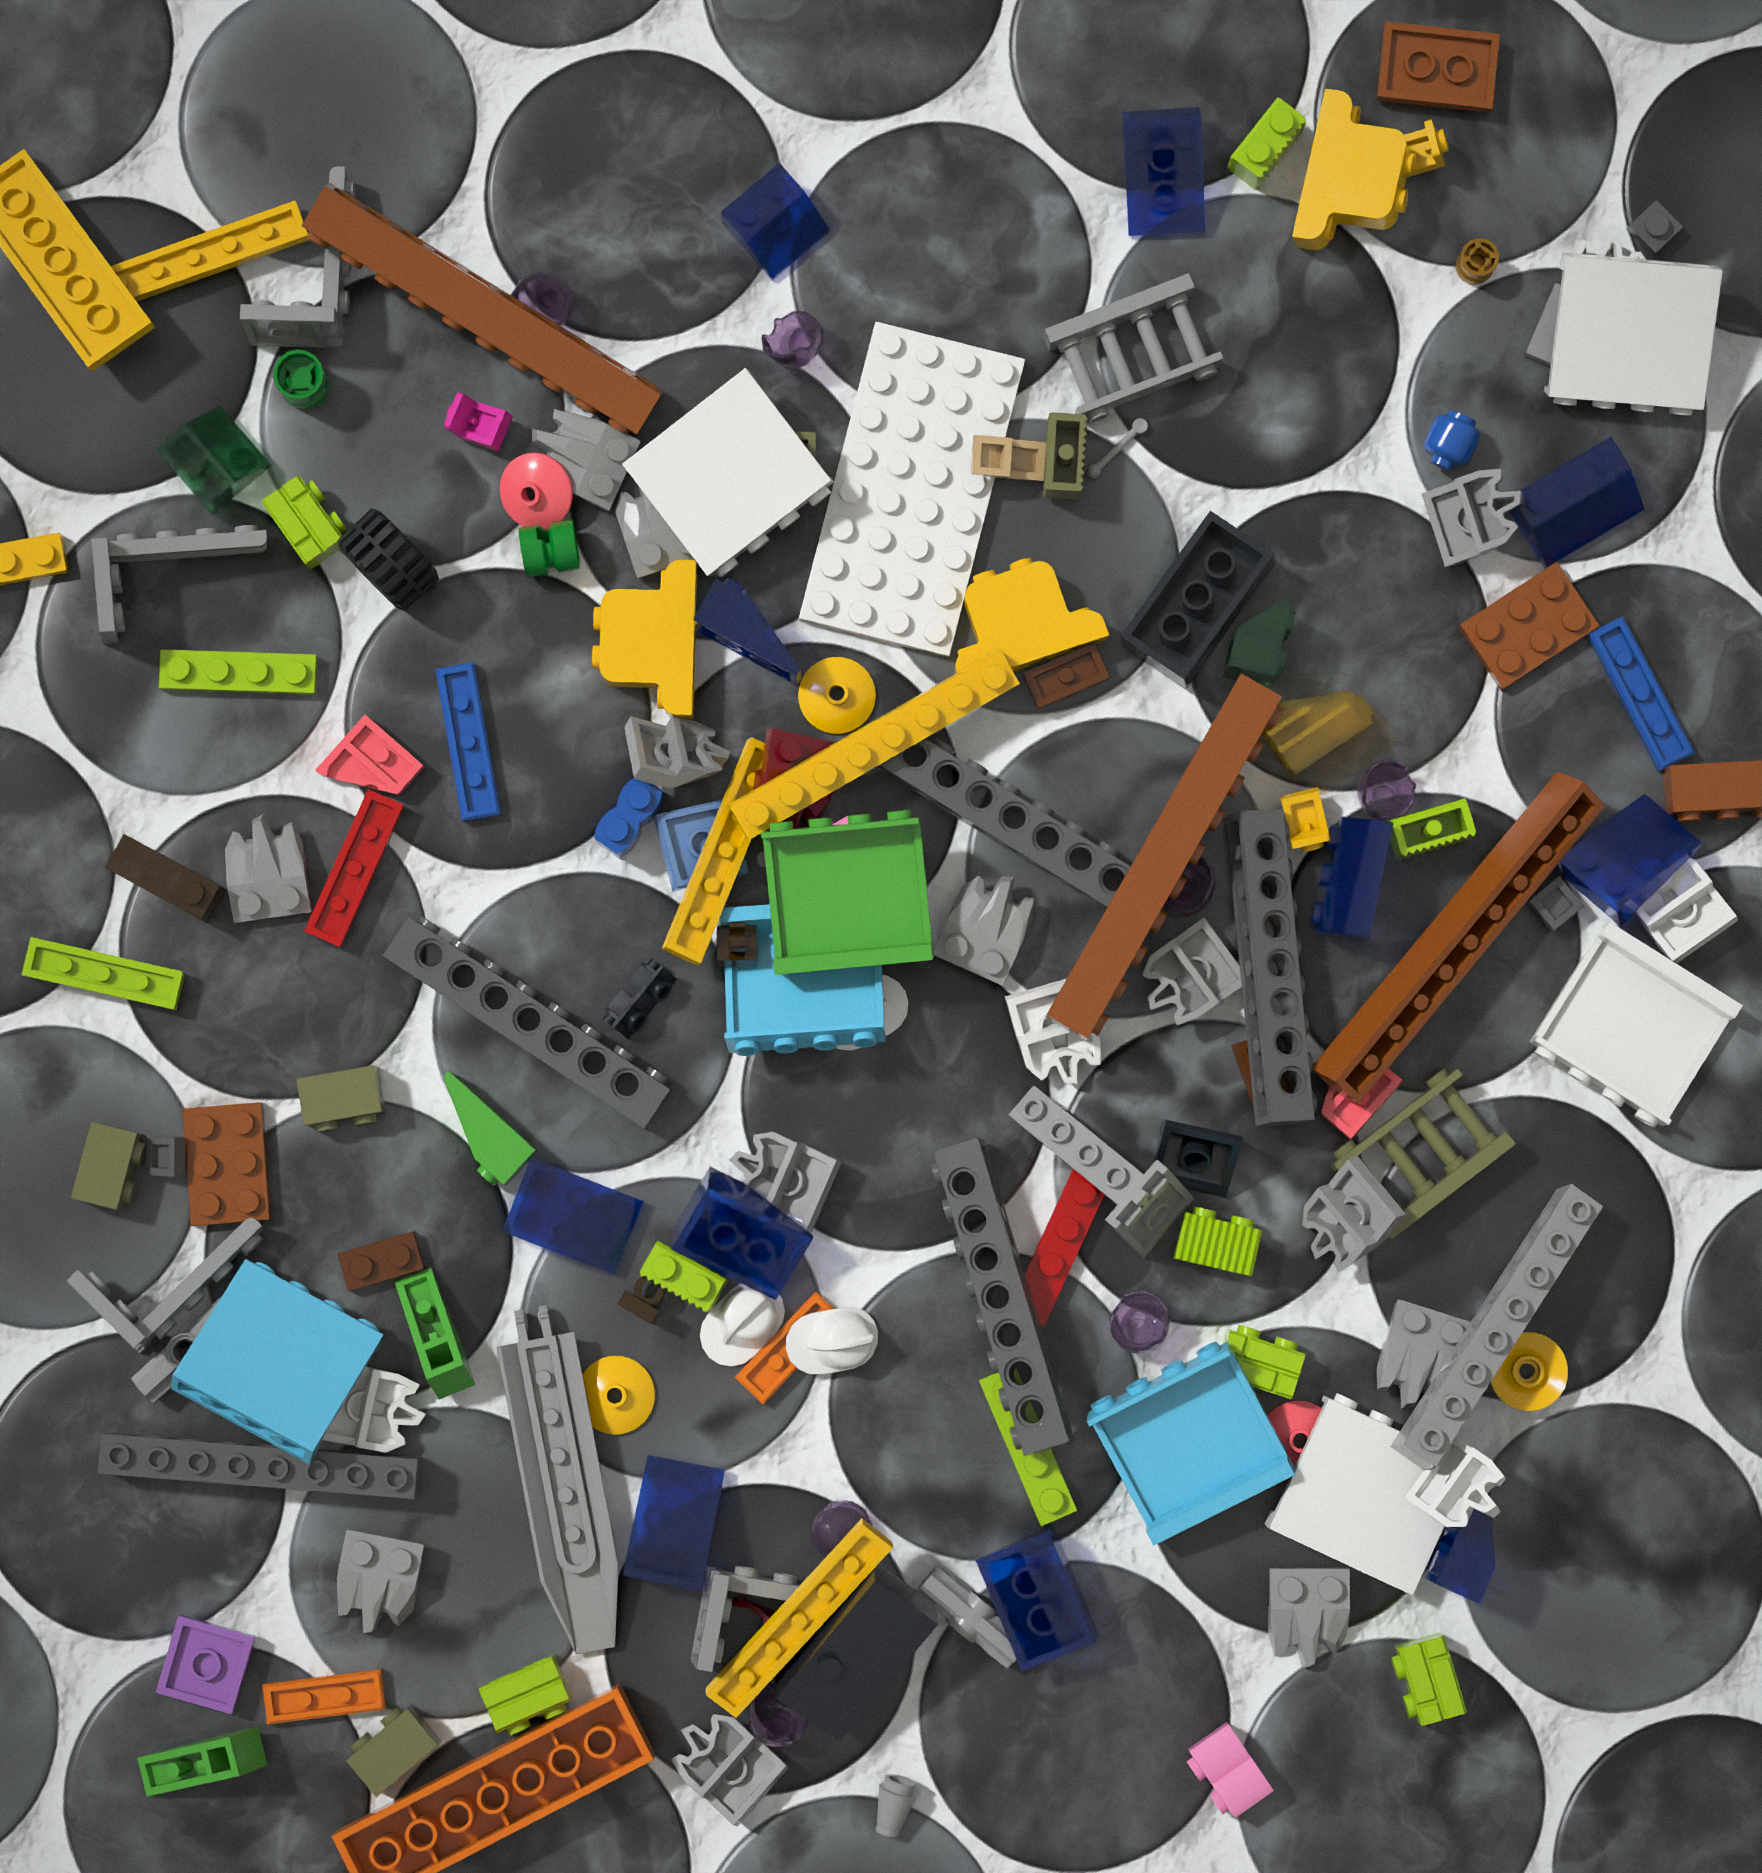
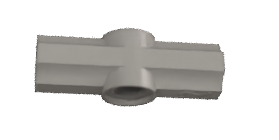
M218 1298L180 1334L172 1337L168 1345L131 1378L136 1387L152 1403H156L171 1389L172 1375L182 1361L178 1353L180 1343L185 1339L192 1342L195 1340L221 1298Z
M938 1565L927 1575L917 1589L918 1592L935 1603L936 1609L947 1618L946 1622L971 1643L976 1642L991 1657L1007 1669L1015 1662L1029 1643L997 1616L998 1612L974 1591H967L956 1579Z

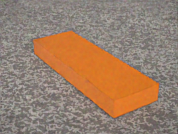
M815 1292L735 1378L764 1404L797 1369L790 1361L786 1351V1336L791 1326L802 1316L834 1308Z
M382 1669L263 1684L267 1724L385 1710L387 1708Z

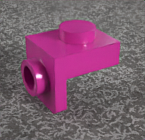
M458 392L453 403L448 408L444 428L461 440L499 451L513 415L505 410L476 402L466 394Z

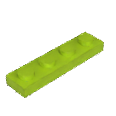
M160 650L159 689L172 691L316 695L318 656L316 654Z
M31 937L22 975L177 1010L185 972Z
M1015 1368L1014 1377L1019 1384L1023 1385L1019 1373ZM991 1374L980 1379L979 1383L1040 1526L1076 1512L1077 1509L1052 1450L1024 1456L1022 1449L1016 1450L1010 1433V1427L1015 1426L1011 1411L1005 1412L999 1397V1389L1003 1388L1000 1374ZM1029 1402L1025 1410L1026 1417L1032 1423H1036L1039 1420L1031 1402Z

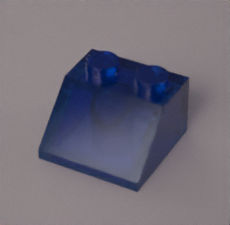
M780 163L721 211L722 224L772 281L830 233L829 227L805 191Z

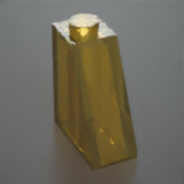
M1351 690L1279 702L1277 706L1283 709L1281 716L1272 730L1265 727L1261 735L1291 779H1293L1367 729L1373 723L1369 717L1373 712L1366 700L1361 695L1355 697Z

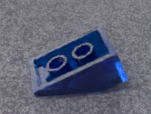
M1199 107L1122 112L1128 236L1204 232L1202 126Z
M728 578L725 583L715 579L693 619L696 632L788 682L799 686L802 680L799 666L755 603L746 594L747 589Z
M1644 794L1588 833L1560 861L1563 877L1621 927L1702 846V842L1650 797Z
M710 1166L673 1228L671 1250L776 1300L812 1242L813 1235L747 1184Z

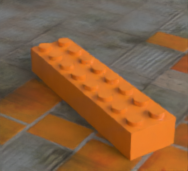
M618 1684L338 1829L331 1837L349 1873H437L653 1761L656 1754L621 1684Z

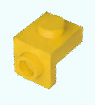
M1432 119L1424 122L1425 129L1404 135L1411 152L1416 153V166L1412 176L1446 166L1443 153L1448 152L1449 147L1443 129L1436 130Z
M1318 787L1280 796L1285 819L1289 825L1292 849L1300 848L1301 851H1313L1323 847V842L1331 840Z

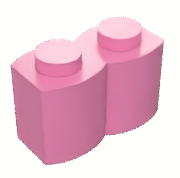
M1227 1722L1188 1748L1193 1757L1186 1762L1199 1781L1206 1777L1215 1789L1209 1795L1222 1814L1230 1810L1234 1818H1236L1274 1791Z

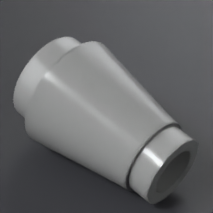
M888 1774L885 1776L884 1782L879 1784L877 1833L887 1837L899 1836L900 1830L917 1797V1792L914 1791L916 1783L913 1780L900 1775Z

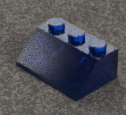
M1611 436L1521 489L1520 491L1523 492V504L1509 512L1544 569L1644 511L1645 508L1632 469Z
M1342 817L1338 820L1337 826H1330L1329 835L1331 840L1326 843V848L1332 849L1330 863L1322 864L1318 886L1324 887L1321 902L1315 901L1310 922L1317 925L1316 935L1358 944L1370 938L1393 822Z
M1053 1525L1020 1538L976 1560L1022 1672L1096 1642L1099 1634Z

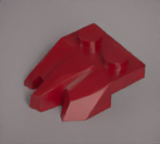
M775 728L767 730L762 768L755 771L753 790L833 745L835 742ZM835 791L781 822L793 821V829H795L801 818L805 827H809L808 820L818 819L823 816Z

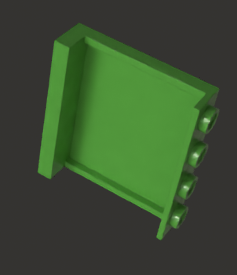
M911 810L887 812L888 820L872 821L871 814L848 816V823L836 825H833L832 817L808 820L809 827L793 829V821L769 823L770 831L761 832V839H763L775 953V958L773 959L775 975L933 960L934 953L920 816L911 817Z

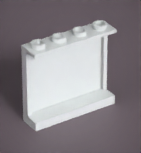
M1561 252L1559 268L1563 272L1549 384L1544 388V392L1549 397H1554L1553 403L1577 405V399L1592 400L1593 407L1614 409L1616 403L1631 404V410L1653 412L1654 406L1669 407V413L1678 415H1692L1693 409L1704 410L1723 270L1714 265Z
M744 368L622 464L705 574L711 577L717 573L721 578L739 564L735 559L747 549L751 554L760 549L769 541L766 536L767 533L776 526L783 530L800 517L797 510L807 502L815 506L831 493L828 486L834 482L747 368Z
M1607 922L1599 929L1529 1043L1537 1047L1534 1053L1541 1059L1552 1065H1555L1557 1061L1570 1068L1568 1075L1586 1086L1590 1082L1603 1089L1601 1095L1605 1099L1619 1107L1626 1103L1637 1110L1634 1116L1638 1120L1655 1128L1657 1124L1660 1126L1670 1124L1672 1120L1669 1117L1729 1020L1736 1018L1743 1005L1616 925Z
M1336 1393L1334 1400L1323 1395L1321 1401L1324 1402V1405L1294 1468L1295 1475L1290 1477L1275 1511L1270 1510L1264 1524L1275 1532L1413 1595L1444 1529V1525L1404 1498L1424 1469H1421L1390 1447L1400 1432L1391 1427L1394 1419L1375 1410L1371 1411L1370 1416L1356 1411L1358 1403Z

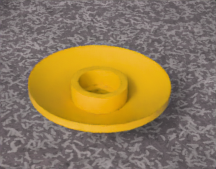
M844 657L826 658L815 663L804 674L798 691L800 709L806 720L816 729L829 734H845L862 726L870 717L876 699L875 686L866 669L859 663ZM832 688H842L845 693L844 697L841 700H833L829 695Z
M1522 1332L1490 1383L1496 1395L1510 1407L1522 1411L1540 1410L1551 1405L1562 1394L1568 1379L1567 1361L1560 1347L1547 1336L1535 1332ZM1525 1363L1531 1365L1533 1369L1531 1377L1527 1379L1522 1378L1519 1373L1520 1367Z
M608 1356L595 1361L584 1371L582 1375L591 1423L594 1429L612 1435L625 1434L635 1430L647 1420L654 1406L655 1388L651 1376L640 1363L624 1356ZM611 1388H618L622 1392V1399L619 1403L609 1401L607 1395Z

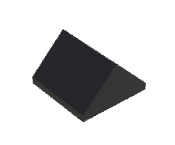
M1164 1120L1161 1123L1153 1163L1156 1160L1161 1162L1186 1189L1226 1197L1243 1142V1136Z

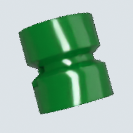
M297 349L285 353L278 359L274 366L273 378L275 386L289 405L300 410H310L324 403L329 395L330 381L327 372L315 355L308 351Z
M573 519L551 522L549 529H544L540 524L519 527L521 554L527 578L547 575L550 569L554 567L559 573L581 569Z

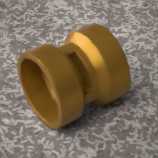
M1476 238L1470 240L1463 247L1456 260L1455 269L1461 280L1470 285H1479L1487 281L1499 263L1497 247L1487 239Z

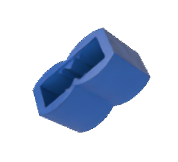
M633 777L621 790L617 807L608 811L598 823L594 836L596 842L619 859L630 853L639 841L642 827L650 823L654 819L653 816L659 813L664 801L663 791L654 784H647Z

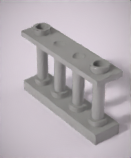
M1189 273L1045 329L1043 338L1048 350L1052 351L1058 348L1060 352L1065 353L1085 404L1076 407L1075 414H1085L1088 418V423L1097 422L1109 416L1110 409L1195 377L1196 381H1201L1218 373L1216 368L1221 366L1224 359L1220 351L1210 356L1206 355L1186 306L1189 302L1188 297L1192 296L1195 288ZM1165 306L1168 311L1172 310L1192 359V363L1171 370L1150 319L1153 316L1152 311ZM1129 320L1131 324H1136L1157 375L1138 384H1135L1114 333L1117 330L1116 325ZM1093 334L1096 338L1101 339L1121 389L1102 398L1098 396L1079 349L1080 339Z

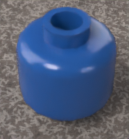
M1448 410L1446 415L1436 416L1423 444L1427 453L1432 455L1430 463L1448 471H1452L1454 465H1468L1481 438L1479 430L1475 427L1477 422L1470 417Z

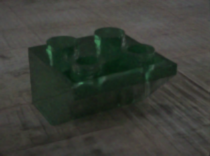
M221 406L186 422L155 448L212 515L272 466Z
M1281 599L1237 627L1230 639L1222 677L1237 680L1242 673L1267 687L1274 677L1279 678L1280 673H1283L1288 650L1281 648L1283 640L1287 641L1288 635H1291L1296 612L1289 610L1291 599Z

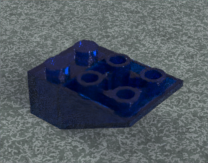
M531 1158L502 1232L616 1274L644 1201Z
M651 1455L647 1456L623 1576L702 1590L725 1469Z
M1473 1509L1466 1527L1444 1526L1438 1549L1434 1548L1425 1568L1428 1571L1425 1578L1436 1585L1480 1604L1496 1568L1492 1517Z

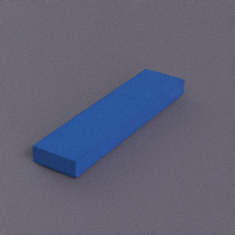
M1622 616L1588 633L1586 636L1657 771L1660 772L1668 766L1695 754L1624 617Z
M470 662L437 668L435 671L462 821L467 822L501 816L475 664Z

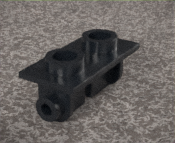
M650 958L647 963L643 961L626 982L636 990L635 993L630 996L620 989L607 1007L604 1008L606 1013L602 1019L625 1038L629 1039L633 1033L639 1031L645 1025L647 1016L658 1002L667 998L677 978L654 959Z

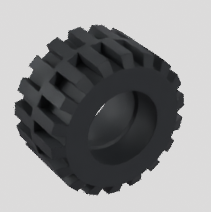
M371 508L337 540L342 553L397 609L406 612L439 580L437 570L429 560L378 510Z

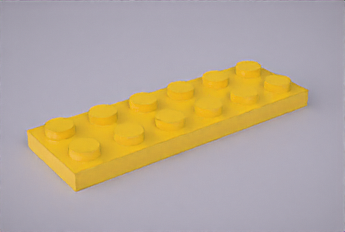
M25 149L0 165V248L86 366L93 372L150 332L155 326Z

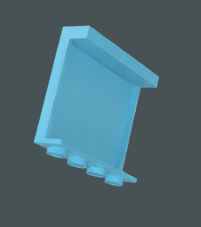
M770 904L723 908L720 915L721 926L745 922V925H756L757 967L725 968L727 1033H724V1039L729 1053H735L739 1056H752L757 1054L758 1051L775 1050L778 1053H792L797 1051L798 1048L814 1047L817 1050H832L837 1045L849 1044L866 1048L876 1045L877 1042H886L882 965L775 975L773 963L775 953Z
M245 1259L173 1373L171 1389L310 1465L318 1452L321 1440L374 1352L377 1353L380 1349L383 1334L379 1332L373 1323L365 1319L356 1320L345 1314L343 1308L337 1303L330 1300L321 1301L310 1295L309 1290L302 1284L295 1281L288 1283L279 1278L269 1266L260 1262L254 1264Z
M1228 1341L1221 1345H1218L1217 1342H1212L1196 1352L1198 1357L1186 1363H1183L1180 1359L1168 1364L1161 1369L1162 1375L1150 1381L1146 1377L1134 1381L1126 1387V1393L1114 1399L1112 1395H1108L1097 1400L1091 1405L1092 1410L1087 1414V1423L1089 1427L1093 1425L1146 1523V1533L1153 1546L1295 1475L1294 1464Z

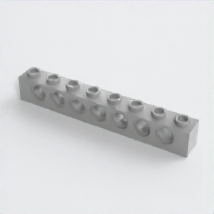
M1573 1184L1556 1189L1390 1447L1421 1469L1435 1468L1603 1208L1601 1204Z

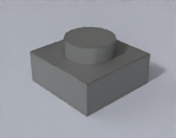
M1655 200L1626 230L1654 256L1681 231L1683 226Z
M1560 876L1556 877L1527 901L1552 932L1584 907Z
M146 1136V1175L165 1177L185 1176V1137Z

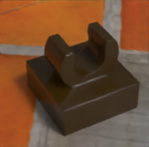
M745 922L717 926V968L757 967L756 925H745Z
M641 1277L634 1285V1294L625 1290L617 1304L649 1324H653L661 1311L654 1307L653 1304L661 1301L664 1296V1289L659 1288L654 1297L646 1298L642 1294V1287L647 1279Z

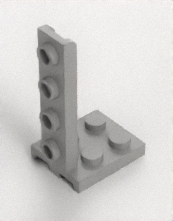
M333 167L329 173V184L332 183L356 198L355 181L349 180L346 167ZM331 244L328 248H325L322 307L314 306L312 303L304 301L292 302L290 306L275 305L273 302L266 300H256L252 304H241L240 321L251 346L343 348L342 314L349 313L350 305L349 291L344 290V277H351L352 265L341 258L342 251Z
M242 525L235 527V532L219 533L218 528H202L195 531L196 535L180 536L179 531H161L156 533V538L141 539L140 534L129 533L118 535L117 541H108V538L91 539L98 625L103 644L119 643L118 633L126 632L124 609H122V603H116L115 594H122L121 572L119 571V565L114 563L262 553L268 546L266 530H258L257 525Z
M1034 1085L1008 1114L1015 1122L1117 1205L1105 1220L1143 1258H1145L1195 1199L1161 1162L1156 1160L1145 1174L1141 1173Z
M246 1219L137 1326L134 1324L139 1318L120 1299L113 1304L106 1297L111 1290L92 1271L85 1276L77 1270L67 1282L141 1354L152 1343L151 1340L155 1336L161 1340L176 1326L177 1322L173 1318L184 1307L191 1311L206 1296L202 1290L212 1280L219 1283L233 1270L234 1266L230 1262L241 1252L248 1255L263 1240L259 1234L264 1229L256 1219Z
M707 1566L690 1657L695 1668L712 1672L714 1662L721 1663L724 1639H721L719 1634L721 1622L728 1623L732 1599H728L727 1591L786 1601L801 1585L797 1583L798 1577L774 1572V1577L771 1579L759 1577V1570L750 1567L735 1566V1571L730 1572L722 1568Z

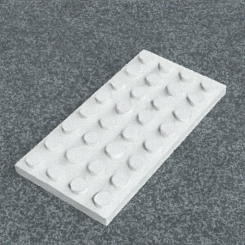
M875 322L801 607L800 621L949 658L995 477L971 474L973 435L1006 437L1025 359Z

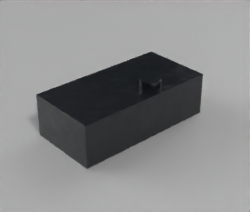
M1209 511L1121 634L1122 647L1186 689L1274 567V553L1212 511Z
M878 1564L776 1674L777 1699L840 1741L937 1627L938 1619L935 1603Z

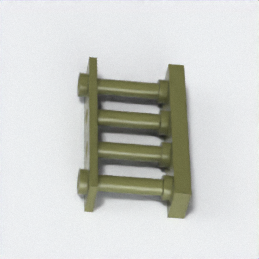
M1445 1068L1426 1082L1430 1088L1358 1144H1355L1351 1139L1333 1153L1337 1160L1330 1164V1167L1334 1171H1338L1348 1158L1359 1156V1154L1378 1141L1415 1189L1412 1192L1416 1197L1404 1207L1400 1202L1397 1203L1406 1215L1387 1240H1392L1516 1144L1507 1132H1501L1497 1136L1493 1131L1488 1132L1457 1092L1452 1083L1463 1075L1459 1069L1453 1070L1450 1073ZM1438 1094L1441 1095L1476 1141L1474 1146L1477 1148V1151L1467 1159L1462 1154L1458 1156L1421 1109L1423 1105ZM1406 1118L1412 1121L1445 1164L1443 1169L1447 1174L1436 1183L1431 1178L1428 1180L1425 1178L1390 1132Z

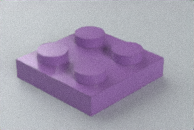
M182 1614L178 1615L156 1693L233 1714L256 1636Z

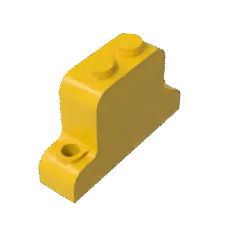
M1325 89L1292 235L1298 248L1309 250L1324 248L1333 239L1336 225L1338 224L1378 230L1388 229L1396 223L1399 212L1404 213L1406 210L1408 190L1404 188L1407 175L1412 176L1414 173L1416 153L1411 152L1405 136L1399 130L1359 124L1361 108L1360 106H1354L1349 95L1343 91Z
M1031 557L1021 559L1010 564L1011 570L996 575L995 570H989L973 577L974 583L970 584L965 592L964 606L977 644L957 651L958 658L955 664V674L997 649L1002 650L1011 669L1015 672L1066 655L1093 642L1095 645L1105 642L1108 639L1109 633L1103 617L1099 613L1091 611L1089 607L1073 612L1067 610L1055 572L1048 563L1043 561L1033 562Z
M675 560L668 565L666 570H661V589H613L603 596L601 607H594L593 628L594 630H600V645H593L592 668L600 669L604 681L612 687L657 688L658 709H664L669 717L675 716L693 720L698 566L695 560Z

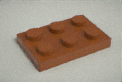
M1385 21L1376 100L1491 113L1493 109L1500 34Z
M1555 562L1461 623L1458 627L1502 691L1585 637L1588 633L1597 629L1600 625L1562 568Z
M263 1103L184 1108L183 1123L191 1226L244 1222L248 1218H254L257 1221L271 1220Z

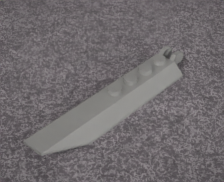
M547 1305L538 1307V1319L544 1338L529 1340L527 1315L524 1313V1310L514 1311L519 1343L496 1348L540 1582L575 1653L581 1654L615 1647L619 1565L575 1333L570 1332L553 1336L549 1308Z

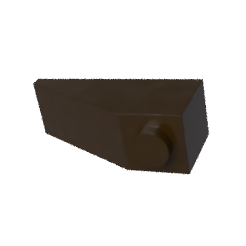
M123 834L105 866L106 869L206 923H209L227 890Z

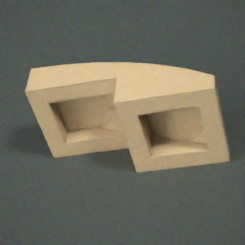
M973 435L971 474L1014 480L1044 481L1046 442Z

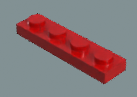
M367 790L304 932L342 948L405 808L404 804L372 790Z
M1072 1169L1025 1272L1039 1323L1042 1326H1045L1104 1197L1102 1192L1074 1169Z

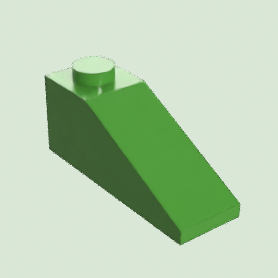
M447 1071L443 1078L474 1159L481 1164L477 1171L493 1186L498 1181L507 1186L538 1150L456 1075Z
M427 1268L395 1281L426 1380L438 1399L476 1385L465 1351L432 1268Z
M258 1726L137 1758L147 1797L238 1777L268 1765Z

